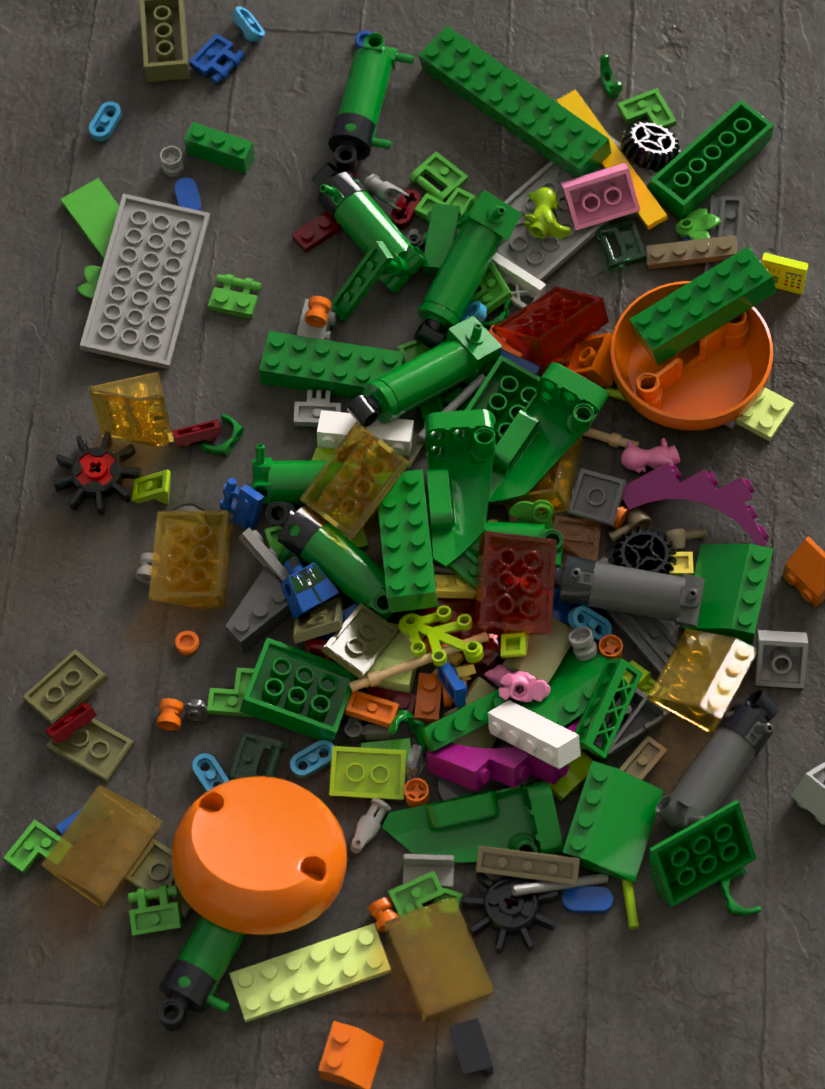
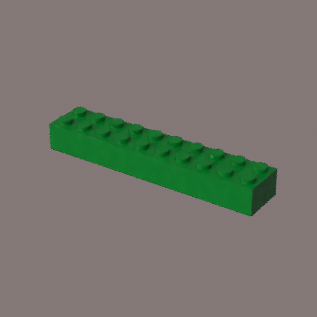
M446 26L418 54L422 70L572 177L578 178L591 174L612 153L609 138L449 26Z

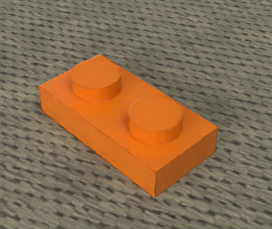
M419 673L414 720L429 723L439 720L442 684L437 674Z
M354 691L351 693L347 703L345 715L388 728L397 715L399 704L363 692Z

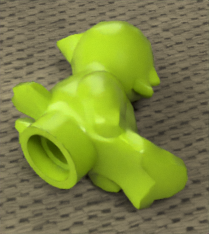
M541 187L536 192L527 194L534 202L536 209L533 215H525L524 220L526 222H524V225L533 236L539 239L545 238L546 235L550 237L556 236L561 241L571 234L570 228L557 223L556 217L552 212L553 209L558 210L559 202L551 188Z

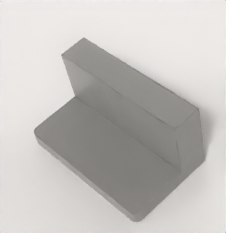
M403 854V884L434 870L441 886L446 889H453V855Z

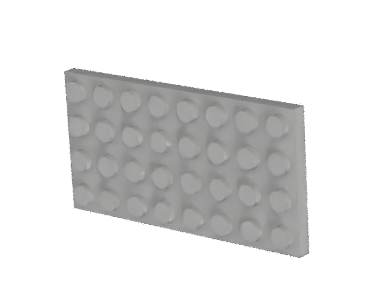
M611 137V139L613 140V142L616 144V146H617V147L619 148V150L621 151V150H622V148L620 147L621 144H620L618 141H616L613 137ZM627 159L646 187L649 188L650 179L657 172H654L652 169L646 171L643 167L639 168L637 164H631V160ZM551 161L504 201L520 211L522 215L509 240L499 246L497 250L498 254L542 282L612 221L609 220L575 230L561 186L562 182L575 178ZM600 164L592 173L603 170L604 168ZM541 187L551 188L559 202L558 210L553 209L552 212L556 217L557 223L570 228L571 234L561 241L556 236L550 237L546 235L543 239L533 236L524 225V222H526L524 220L525 215H533L536 209L534 202L527 194L536 192Z
M128 194L122 195L80 342V350L170 369L209 223L210 213Z

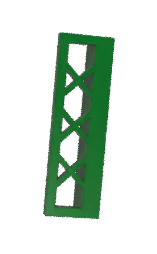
M623 658L606 661L575 731L579 735L580 749H588L600 759L606 758L643 674ZM625 671L633 675L629 685H625L623 675ZM620 691L622 702L620 706L616 707L614 696L616 692ZM611 712L613 722L611 727L606 728L604 718L607 713ZM599 734L602 735L603 740L601 749L593 744L596 736Z

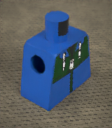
M297 557L284 563L290 576L285 578L280 583V586L294 619L329 601L339 593L316 563L303 568Z

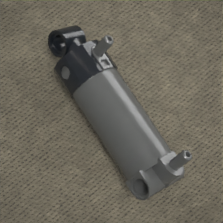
M567 556L566 564L563 568H560L561 566L546 561H538L536 564L533 587L549 591L559 589L561 591L560 603L584 607L589 606L675 622V625L696 628L698 625L700 602L702 601L705 584L704 578L687 574L679 577L596 562V560Z
M762 689L753 692L747 698L744 705L733 704L668 796L664 795L655 807V813L678 833L716 812L749 764L757 757L772 736L773 725L769 721L776 716L779 706Z

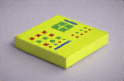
M764 253L761 263L772 275L775 288L802 295L809 264Z

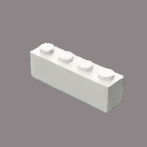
M321 410L317 429V447L340 449L368 433L385 444L384 452L381 454L410 457L414 435V420L395 419L387 424L377 420L371 426L363 428L350 413Z
M510 700L488 712L490 734L558 769L581 756L578 734Z

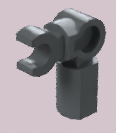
M346 715L348 719L346 720L344 731L345 738L350 744H358L362 739H366V741L391 740L388 728L377 724H366V726H363L361 719Z

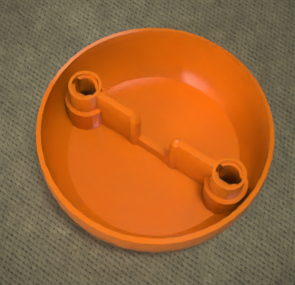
M690 281L674 282L646 292L632 302L622 313L612 334L610 347L613 377L624 399L637 412L652 422L664 427L684 431L716 428L746 413L761 397L772 370L773 343L771 334L761 314L755 307H752L657 365L634 335L629 319Z
M243 777L227 781L210 789L191 804L183 814L175 831L172 844V872L179 892L186 902L197 913L212 923L228 930L245 934L267 935L283 933L310 923L323 914L337 898L346 873V840L343 830L333 813L310 791L295 783L275 777Z

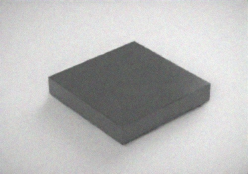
M581 468L567 514L613 527L627 481Z

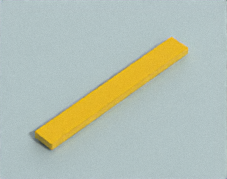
M574 90L558 99L557 103L609 138L612 153L601 165L604 169L626 163L641 210L637 211L636 214L649 230L667 220L665 211L578 92Z

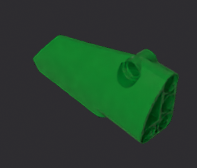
M550 363L538 381L534 396L526 408L519 411L495 446L488 503L526 496L581 435L591 428L593 420L609 398L607 391L559 363ZM579 417H585L587 420H581Z
M485 409L434 412L426 415L424 418L433 561L446 568L462 556L485 532L495 454L493 416L490 411Z
M544 780L520 785L516 788L512 787L498 791L486 790L389 812L382 825L384 830L412 854L453 855L454 863L477 862L480 845L519 850L521 846L529 845L531 852L550 855L562 854L564 849L552 790L549 782Z

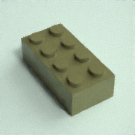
M140 0L143 61L147 83L190 79L184 0Z

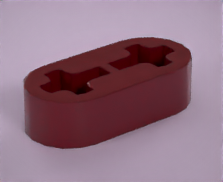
M415 190L405 191L409 197L401 194L396 206L402 210L393 208L391 212V221L399 230L408 228L416 215L415 208L420 202V195ZM414 199V201H411L409 206H407V201ZM404 213L405 219L402 218L400 221L397 220V218H400Z

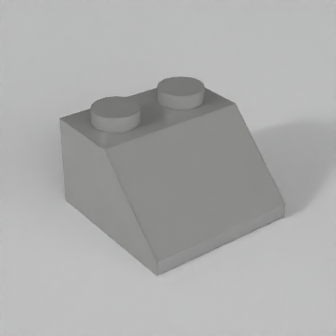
M758 630L755 686L805 688L808 654L807 633Z
M825 762L807 772L791 794V797L796 800L798 806L810 811L815 815L816 820L825 825Z

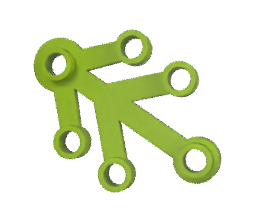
M440 606L436 613L425 616L410 613L403 616L399 622L400 630L411 639V651L414 657L420 658L426 654L425 643L420 640L419 634L428 637L432 649L431 657L435 666L440 667L447 663V656L445 651L442 650L440 642L463 651L465 659L470 663L481 661L484 657L482 645L475 640L466 642L448 634L459 630L467 631L471 629L473 623L471 616L468 614L460 615L455 622L433 628L428 626L438 621L448 622L452 618L449 606Z

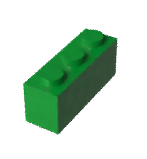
M195 122L192 123L184 138L186 154L243 174H247L255 159L253 142Z
M433 203L432 211H428L427 224H429L428 232L425 231L423 236V245L426 246L425 252L422 253L427 258V262L422 266L424 274L437 275L459 233V229L456 226L462 215L460 206Z

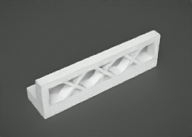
M496 252L492 262L496 265L506 284L511 283L516 288V291H512V304L530 314L546 296V284ZM529 295L534 300L528 306L520 300V296Z

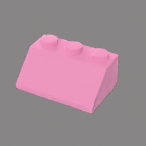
M626 163L561 183L575 230L641 211Z

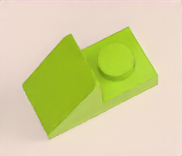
M166 469L134 479L131 501L139 504L156 499L168 505L171 487L170 470Z

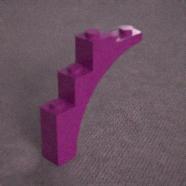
M667 462L630 482L625 487L622 498L629 510L647 503L666 499H685L700 502L716 508L734 519L749 534L756 545L763 547L768 545L766 540L770 537L763 525L758 526L755 520L758 515L752 504L749 506L746 504L747 501L754 498L752 493L755 492L749 479L744 480L743 477H740L717 490L715 486L719 483L713 472L708 473L704 469L680 482L679 478L682 475L677 465L672 466L670 462Z
M580 720L567 729L575 733ZM448 743L435 751L430 752L429 750L427 752L429 773L476 792L484 784H487L490 779L516 788L529 775L555 785L562 777L566 776L569 770V764L558 769L517 747L496 749L474 748Z

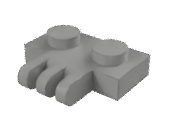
M308 389L307 402L295 401L294 426L318 427L321 410L341 412V403H330L331 390H326L325 398H322V390H317L316 398H312L313 390Z

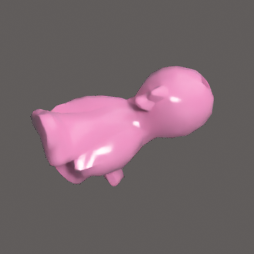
M665 438L661 439V446L649 450L641 449L629 440L626 449L621 454L623 466L638 473L641 471L646 472V466L656 469L667 462H670L672 466L681 463L675 445L668 447Z
M503 664L495 666L484 674L488 680L499 687V696L504 700L511 697L526 703L531 702L532 699L542 702L551 691V687L544 680H536L528 672L517 671L514 673L503 667Z

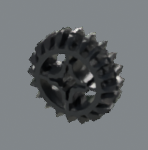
M637 121L635 124H630L622 135L621 152L625 154L626 159L631 160V164H637L639 168L643 167L646 171L652 169L654 172L657 170L661 171L680 152L679 140L675 138V134L670 133L669 129H664L662 125L658 126L654 122L648 123L644 121L641 123Z
M649 526L646 528V531H642L638 527L636 533L630 529L627 536L622 534L620 541L615 543V549L612 551V557L614 558L612 565L633 568L627 562L626 556L635 563L634 569L669 574V570H674V567L669 562L676 565L677 559L671 556L676 554V550L670 548L673 545L672 541L665 542L666 534L659 536L660 531L658 529L652 533ZM654 548L661 553L663 559L659 558V555L654 553Z

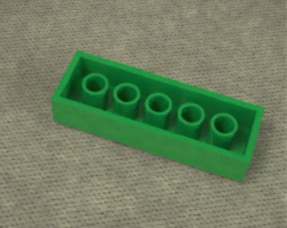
M739 100L650 179L649 191L660 204L683 220L772 140L774 125L745 102Z
M747 246L633 316L629 321L634 335L656 364L659 365L777 292L772 275Z
M269 331L259 368L261 384L302 391L311 389L315 393L317 390H322V394H325L326 390H331V395L355 399L360 395H364L366 384L403 365L405 362L404 352Z
M423 469L375 475L389 613L438 607Z

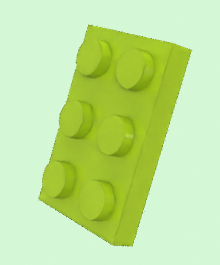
M332 746L329 796L404 800L406 750Z

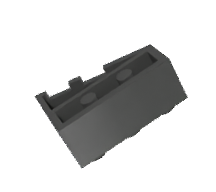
M266 566L225 625L228 639L243 654L292 616L280 586L281 582Z
M636 688L605 759L600 760L603 762L608 761L667 720L671 711ZM621 696L615 703L616 707L620 706L622 702ZM611 712L604 718L606 728L611 727L613 722ZM601 734L596 736L593 743L599 749L603 745Z

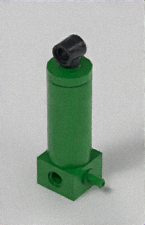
M485 190L469 201L456 226L460 231L417 313L423 322L417 329L413 340L428 349H432L440 344L445 332H448L449 328L461 322L499 246L509 240L522 215L520 211Z
M471 316L449 328L445 342L366 384L364 395L356 397L349 404L347 411L363 428L371 426L377 420L384 424L390 423L461 382L468 386L480 374L487 377L500 356L502 345L474 316Z

